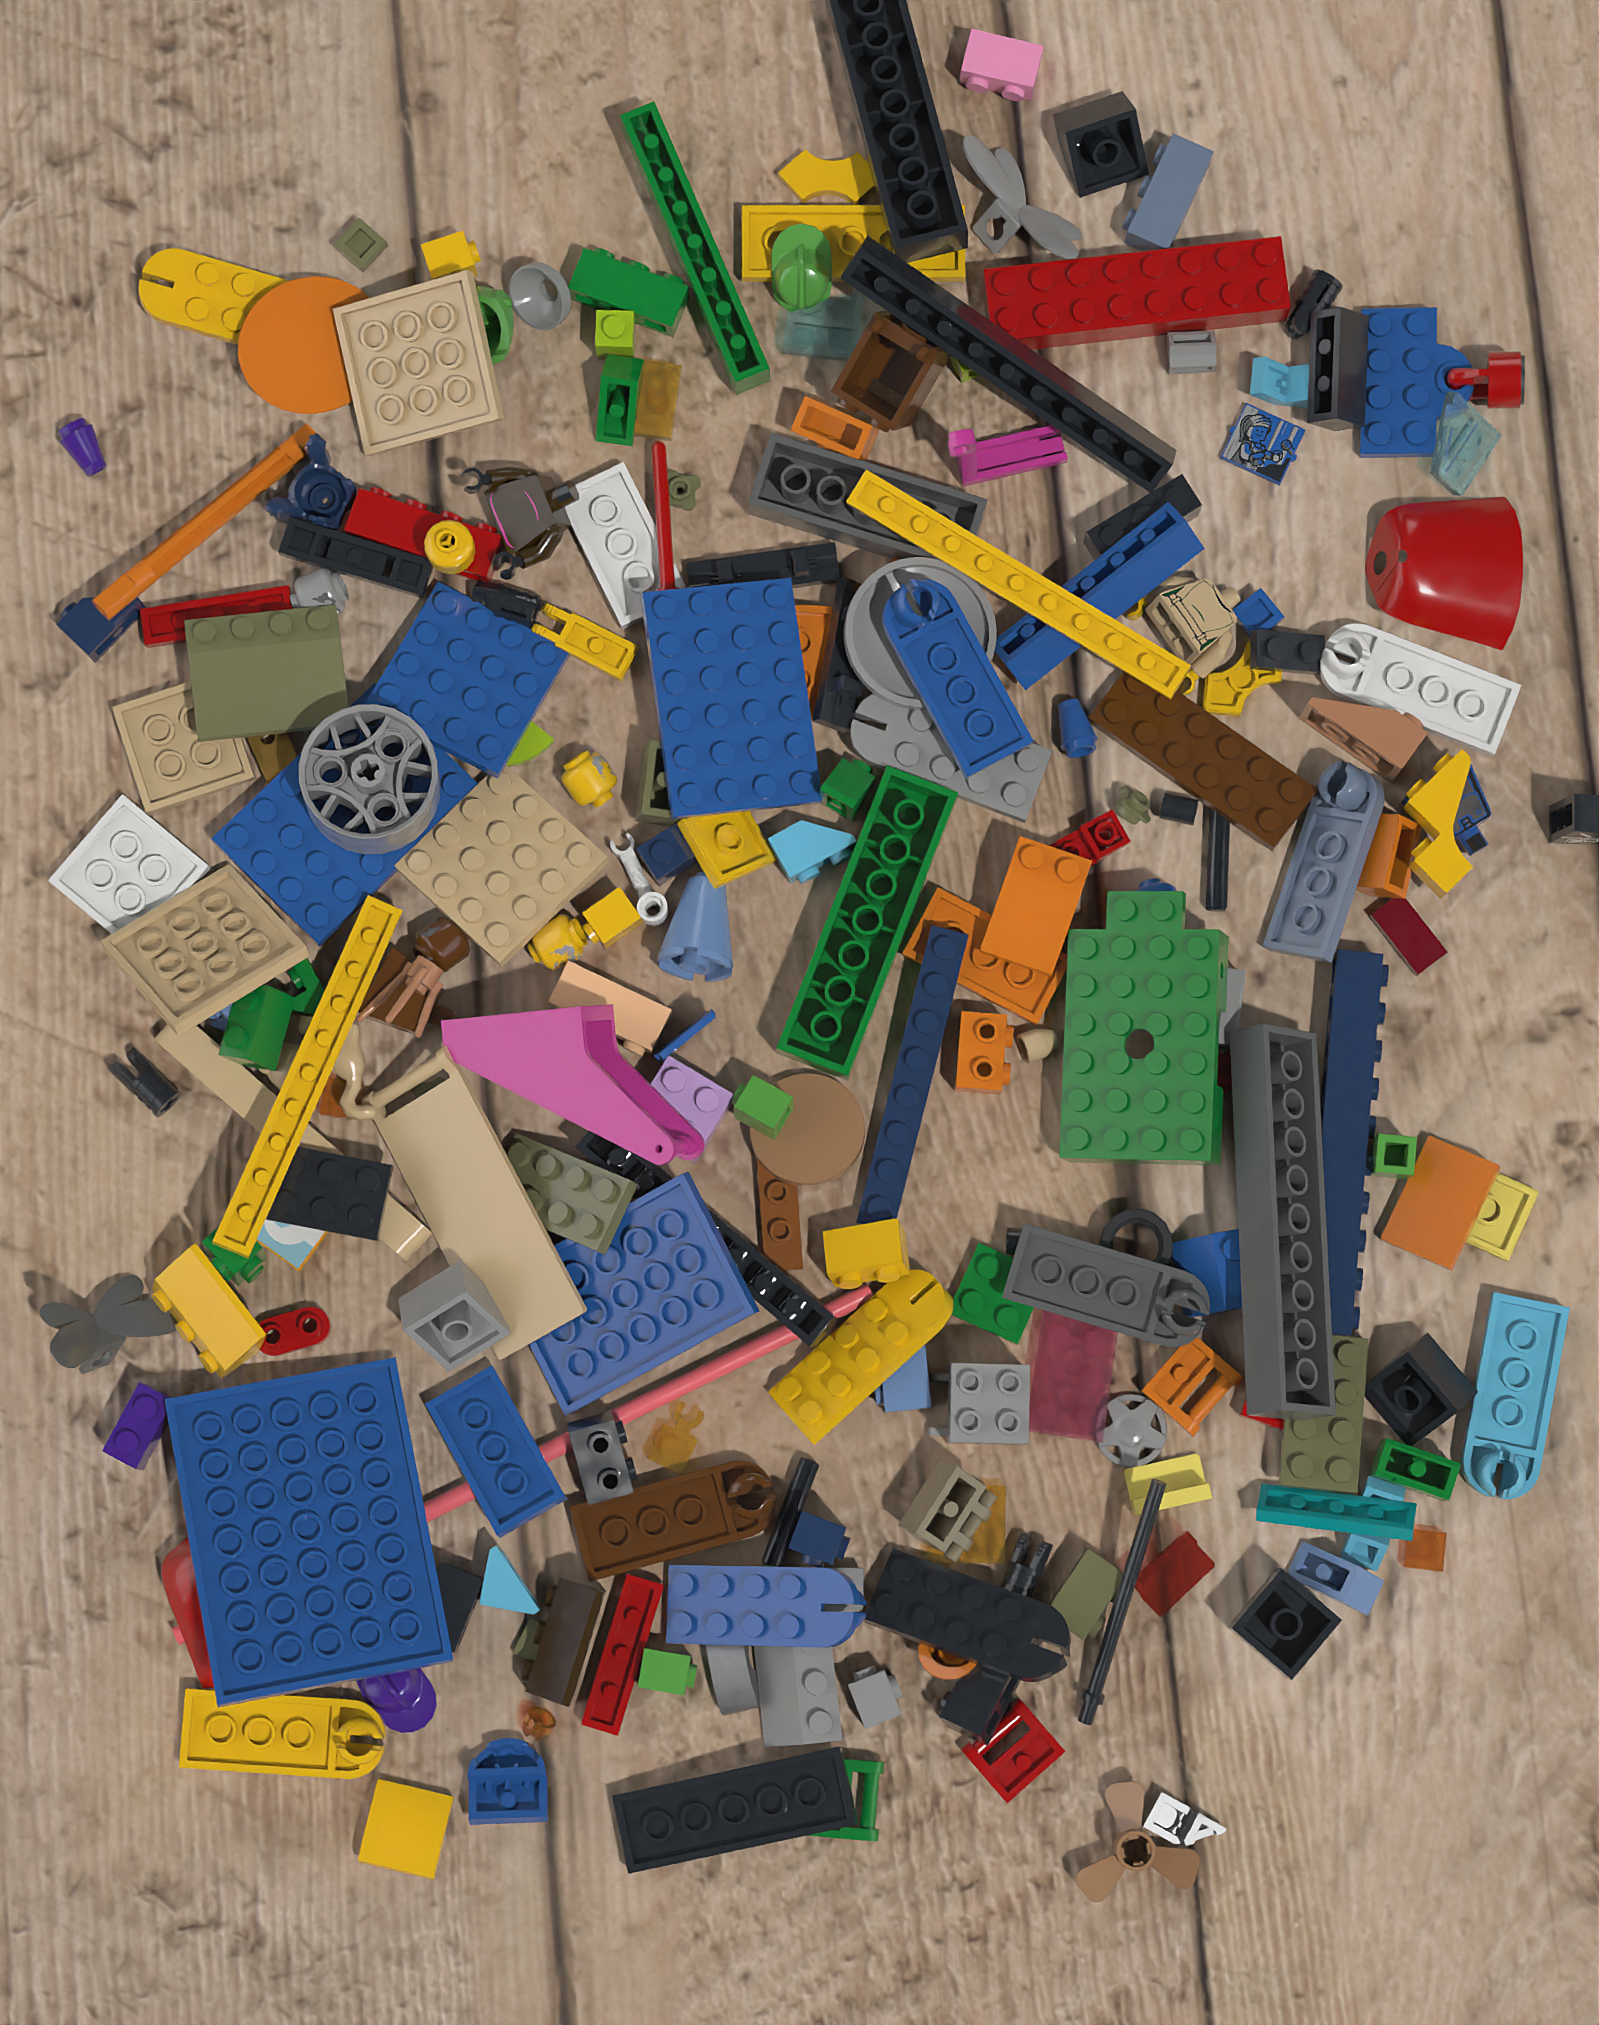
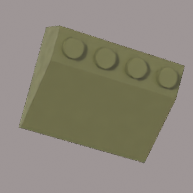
M336 605L184 620L198 742L314 730L325 718L341 709L348 708Z

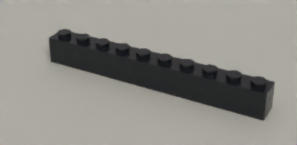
M867 235L847 264L840 279L1149 493L1154 491L1172 467L1176 449Z

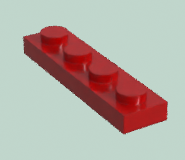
M289 585L141 608L140 616L145 646L148 649L185 643L184 620L294 609L290 599L291 588Z
M627 1573L581 1725L616 1736L619 1735L664 1584Z

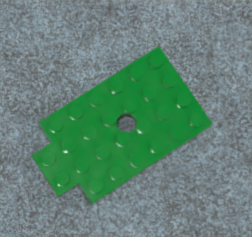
M1108 891L1106 929H1069L1059 1158L1070 1163L1221 1166L1223 1088L1217 1085L1219 1015L1220 1012H1226L1229 936L1220 929H1185L1186 893L1183 891ZM1136 1030H1146L1154 1039L1152 1052L1148 1053L1143 1059L1132 1058L1126 1050L1127 1038Z

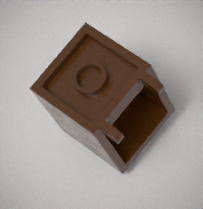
M888 311L875 312L830 392L839 397L837 402L842 407L854 413H857L859 409L870 416L869 423L884 432H889L890 429L896 431L912 424L951 355ZM874 378L904 396L898 408L868 390Z

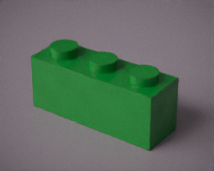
M583 248L568 285L571 300L597 310L634 311L637 325L674 338L690 296L689 287L684 285L685 282L681 278L667 273L663 277L649 272V267L637 261H629L628 264L615 259L614 254L602 248H595L594 251Z

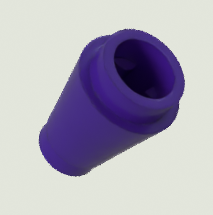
M85 418L77 419L58 431L61 437L59 443L80 468L85 471L87 477L107 467L93 425H88Z

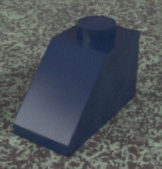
M95 597L82 598L78 603H70L59 616L61 620L56 625L96 663L141 617L140 609L146 607L138 597L110 620L103 616L92 603V599Z
M677 824L668 827L637 847L638 856L659 887L698 862Z

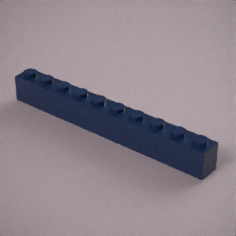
M1337 949L1332 959L1320 1111L1332 1335L1349 1337L1352 1334V1329H1358L1360 1320V1307L1354 1306L1355 1291H1361L1363 1283V1268H1357L1358 1252L1364 1253L1366 1246V1230H1361L1360 1228L1362 1214H1368L1370 1193L1364 1191L1365 1176H1371L1373 1154L1367 1153L1368 1138H1374L1376 1129V1116L1370 1115L1371 1100L1377 1101L1379 1093V1078L1373 1077L1374 1062L1380 1063L1382 1056V1040H1377L1376 1038L1377 1026L1383 1025L1385 1019L1386 1004L1385 1002H1380L1381 987L1387 986L1389 965L1383 964L1384 954Z

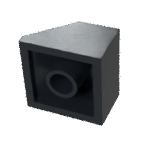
M1123 91L1053 114L1059 146L1079 198L1149 175L1136 108Z
M1428 1332L1403 1350L1365 1383V1397L1400 1439L1409 1446H1413L1457 1414L1478 1393V1390Z

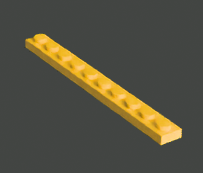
M865 470L846 501L849 506L1170 700L1191 668V665L868 470Z
M367 895L212 1244L247 1259L249 1258L403 910Z

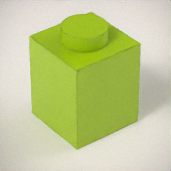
M596 310L595 349L597 359H606L607 354L635 358L636 322L634 311Z

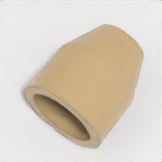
M1036 1028L1017 1035L1018 1047L1026 1063L1045 1058L1058 1047V1039L1053 1029Z

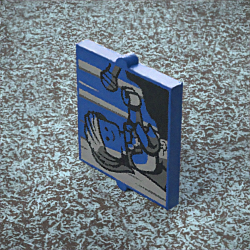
M1246 403L1236 426H1232L1229 430L1231 436L1220 459L1280 486L1290 463L1296 461L1297 455L1295 452L1305 433V429Z

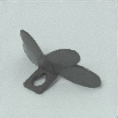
M135 1275L123 1277L112 1285L99 1301L93 1314L66 1303L51 1302L44 1304L40 1308L42 1320L47 1325L59 1330L50 1342L49 1348L52 1356L60 1365L66 1368L80 1366L79 1371L81 1374L109 1365L126 1341V1337H153L177 1331L175 1324L178 1322L169 1311L166 1313L161 1311L153 1298L139 1300L144 1285L142 1280ZM105 1350H108V1352L103 1357L95 1361V1359L101 1356L105 1352Z

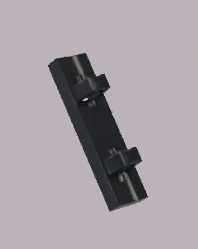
M289 517L278 551L280 556L319 568H328L332 572H338L342 575L422 599L424 598L433 570V566L428 558ZM387 560H389V572L388 575L384 577V569L387 564Z
M835 542L686 563L690 588L791 578L792 588L836 583L840 579ZM791 559H793L794 563V575L792 570Z
M848 577L839 579L837 582L812 722L842 733L848 732L851 729L857 698L861 696L863 683L850 665L844 644V623L847 610L855 593L862 584Z

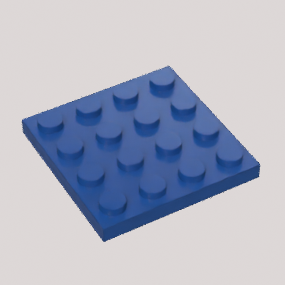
M437 582L364 705L377 704L394 708L409 716L424 730L433 746L498 779L570 655L555 647V643L532 632L530 628L517 624L514 621L495 617V613L488 610L483 604L477 601L473 602L468 596Z

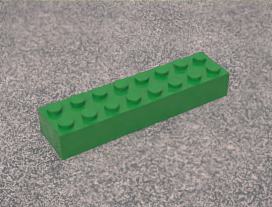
M887 765L776 1047L777 1054L848 1081L955 807L958 792Z

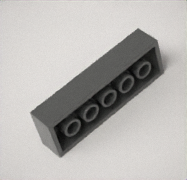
M771 433L748 502L749 515L892 559L894 557L900 559L912 557L937 559L846 503L865 470L870 471L977 537L985 515L988 499Z

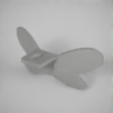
M972 135L965 136L963 139V149L970 165L982 182L997 197L973 226V231L993 253H998L1023 226L1040 245L1050 252L1066 259L1077 258L1079 251L1072 241L1081 238L1080 230L1057 214L1026 205L1022 175L1011 153L1004 148H998L993 155L978 138ZM1002 216L1006 220L1003 224V235L1000 239H994L987 231V223L991 218L998 219Z

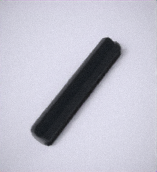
M1209 808L1206 909L1211 912H1223L1227 908L1230 822L1215 810Z
M805 1457L799 1459L762 1557L764 1565L782 1566L819 1468V1464L816 1461Z

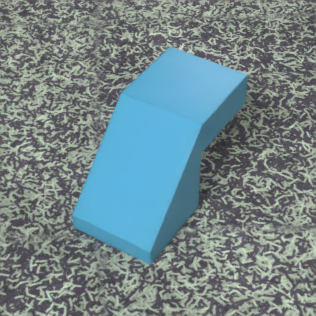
M1266 356L1253 358L1250 395L1273 405L1308 408L1309 364L1288 367Z
M1368 1476L1360 1496L1403 1501L1406 1488ZM1347 1533L1340 1558L1377 1572L1389 1546L1390 1538Z

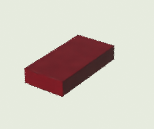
M1393 898L1370 915L1372 921L1415 976H1418L1448 953L1407 899Z

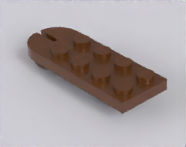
M742 1460L730 1461L634 1488V1493L592 1505L584 1502L570 1506L589 1582L759 1534L770 1524L776 1510L775 1493L741 1503L740 1495L772 1487L769 1476L754 1463Z

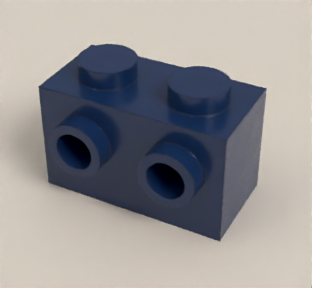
M802 1511L788 1548L803 1553L800 1561L817 1568H823L825 1562L833 1565L835 1557L843 1560L851 1538L844 1536L846 1527Z

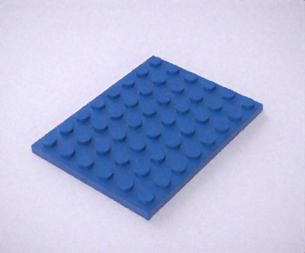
M396 1357L165 1399L218 1708L453 1662Z

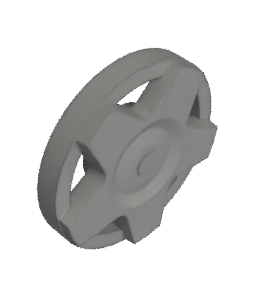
M1128 1394L1110 1400L1100 1410L1095 1421L1094 1436L1099 1450L1109 1461L1122 1467H1138L1151 1462L1161 1452L1166 1442L1167 1425L1161 1410L1151 1400L1143 1396ZM1135 1401L1141 1404L1135 1409L1130 1410L1123 1402ZM1108 1411L1111 1424L1101 1430L1102 1420ZM1154 1415H1156L1159 1421L1160 1432L1151 1426ZM1117 1446L1121 1459L1111 1454L1106 1447ZM1142 1448L1154 1449L1150 1455L1138 1460Z

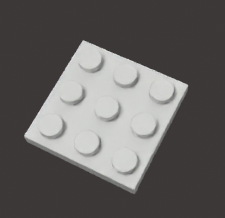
M122 794L48 881L113 934L198 883L210 870V867Z

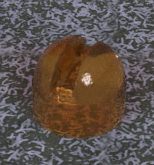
M538 1706L531 1707L522 1722L524 1735L526 1737L529 1735L535 1737L534 1741L545 1740L556 1726V1719L552 1713Z

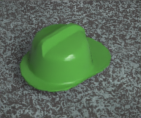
M801 223L789 226L783 230L774 242L772 250V288L774 297L788 311L799 314L814 312L822 307L830 296L832 286L831 249L829 241L823 232L812 225Z

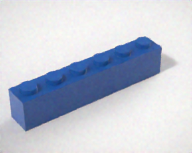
M1167 502L1065 583L1062 588L1116 619L1205 548L1187 521ZM1026 614L996 638L995 653L1020 685L1027 690L1080 648L1081 645L1030 614Z

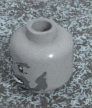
M320 568L298 577L294 583L295 593L290 595L294 609L336 605L337 614L343 612L345 601L349 600L348 590L341 575L338 572L333 573L328 568Z

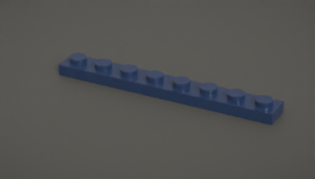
M931 926L856 1223L867 1224L896 1219L898 1216L969 937L968 934Z

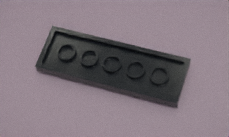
M842 1746L612 1796L628 1874L858 1824Z

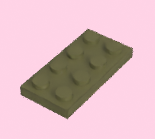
M516 1133L506 1155L545 1229L605 1255L638 1184Z
M1332 1335L1336 1415L1302 1421L1283 1419L1278 1486L1348 1494L1358 1493L1368 1339Z

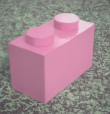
M971 29L961 68L960 84L966 85L969 90L985 93L989 90L1002 93L1004 98L1012 101L1032 100L1044 46Z

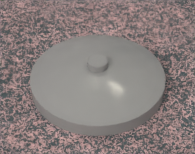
M912 557L900 559L881 567L862 583L847 610L844 623V644L847 657L855 674L873 694L895 706L912 710H927L883 629V609L890 596L903 583L906 587L911 579L933 580L944 585L955 597L990 662L995 651L997 630L991 604L984 591L975 581L938 559ZM908 590L905 597L914 613L922 616Z

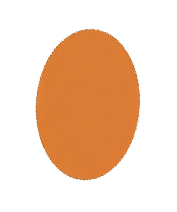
M322 276L294 279L266 293L257 301L246 316L239 334L238 359L241 371L249 386L269 404L293 413H323L338 409L352 402L353 399L333 309L370 297L348 282Z

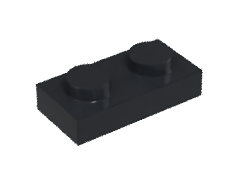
M1261 629L1251 631L1250 669L1319 675L1321 673L1320 659L1325 649V635Z

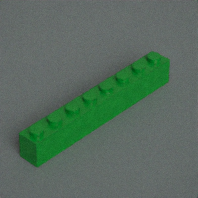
M655 101L621 114L622 132L735 394H741L770 382L769 365Z

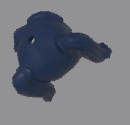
M317 433L310 435L305 445V451L311 462L302 468L291 482L287 499L280 496L272 498L265 503V509L277 521L285 524L288 523L289 517L301 518L315 525L336 530L342 524L345 512L352 508L357 490L351 479L346 478L341 472H338L330 465V453L325 448L327 442ZM325 499H330L328 504L323 503Z

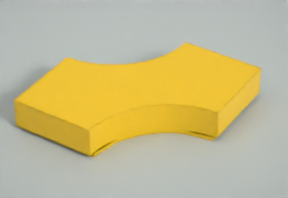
M805 149L778 172V178L802 204L818 196L832 195L841 197L852 205H857L875 189L869 163L859 152L846 159L830 161L820 159Z
M1247 641L1241 659L1233 667L1224 672L1210 673L1205 677L1202 708L1211 715L1240 717L1247 697L1263 686L1280 684L1282 672L1250 669V641Z

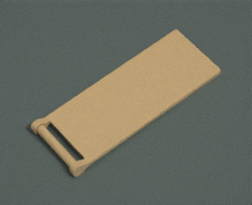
M446 1045L436 1051L435 1057L378 1092L371 1091L362 1097L361 1105H373L376 1109V1115L373 1120L449 1266L461 1260L485 1284L508 1324L511 1334L492 1345L499 1360L510 1356L587 1311L576 1286L462 1071L461 1065L454 1062ZM443 1069L449 1074V1079L387 1116L386 1104Z

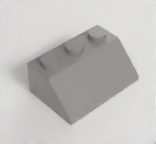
M754 1646L765 1747L841 1741L842 1732L832 1647Z

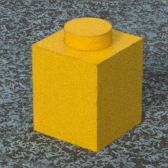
M463 230L420 244L432 280L465 270L472 271L474 277L478 276L475 263L481 262L474 240L467 242Z
M618 887L582 913L586 923L581 927L594 945L600 941L605 949H607L643 924V921L624 892Z

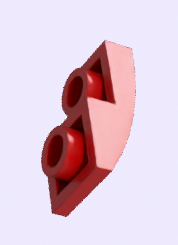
M1111 809L1048 846L1092 860L1091 866L1130 844L1131 840L1114 810Z

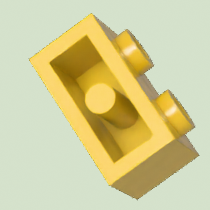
M898 1218L823 1231L827 1275L835 1287L854 1289L860 1287L864 1282L877 1280L889 1283L897 1281L900 1276L910 1275L906 1232Z

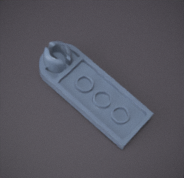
M1337 761L1329 765L1320 776L1319 784L1316 787L1318 791L1311 800L1262 946L1271 952L1328 963L1332 962L1384 806L1385 798L1383 787L1376 777L1364 769L1357 768L1349 762L1347 764L1344 761Z

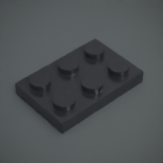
M298 1147L266 1220L379 1241L394 1166Z

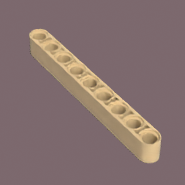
M167 1024L154 1040L261 1133L277 1095L244 1066L218 1055L221 1046L197 1025L178 1036ZM308 1124L298 1147L345 1156ZM388 1194L379 1238L408 1262L433 1233Z

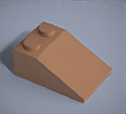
M1315 697L1310 698L1298 718L1389 783H1392L1428 733L1422 729L1423 723L1407 712L1402 715L1396 710Z

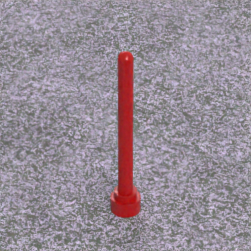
M657 441L653 443L651 452L660 588L657 591L679 588L675 587L667 452L665 444Z

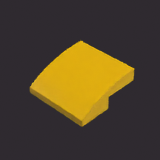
M378 1779L364 1830L358 1862L434 1880L454 1797Z

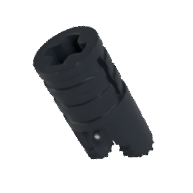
M1319 269L1314 270L1311 278L1305 284L1306 286L1303 287L1300 295L1294 301L1296 306L1288 317L1289 320L1286 321L1284 330L1288 337L1297 339L1299 336L1302 337L1306 333H1310L1311 312L1330 309L1343 288L1340 281L1331 274Z
M133 1047L126 1053V1056L136 1070L141 1073L138 1078L119 1062H115L108 1069L158 1118L173 1107L180 1098L181 1092L175 1089L169 1081H166L165 1077L159 1074L158 1070Z
M1021 1533L1008 1563V1569L1005 1571L1003 1582L1001 1581L999 1587L1032 1598L1033 1591L1037 1587V1581L1041 1578L1053 1546L1042 1541L1034 1554L1030 1567H1025L1023 1564L1030 1549L1032 1537Z

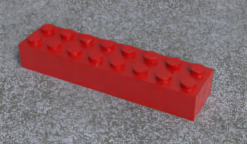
M1281 236L983 269L982 276L986 318L1032 350L1168 335V332L1206 331L1286 322L1291 309Z

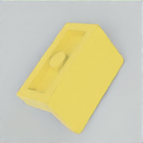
M1198 1454L1124 1470L1133 1515L1141 1514L1152 1479H1158L1167 1483L1159 1510L1212 1498L1209 1483L1205 1482Z

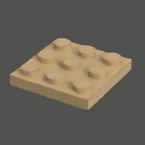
M191 681L112 707L147 815L256 780L243 738L198 742Z

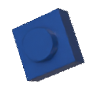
M1262 588L1232 610L1237 616V623L1249 638L1251 631L1257 629L1271 630L1285 617Z

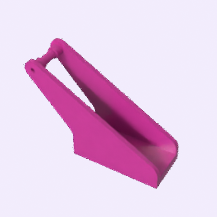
M613 1004L441 1021L443 1047L447 1046L455 1063L654 1164H667L675 1156L683 1160H694L700 1157L704 1151L705 1143L702 1135L620 1054L616 1041Z

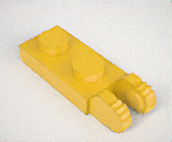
M544 604L541 610L542 613L552 620L565 624L559 635L543 625L534 623L531 628L532 632L555 643V647L569 653L570 656L621 682L623 681L639 651V646L573 612L569 614L551 604Z

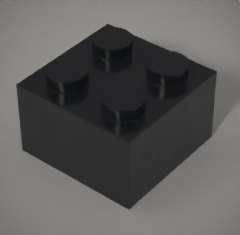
M1276 1568L1227 1628L1286 1679L1293 1680L1342 1619L1285 1570Z

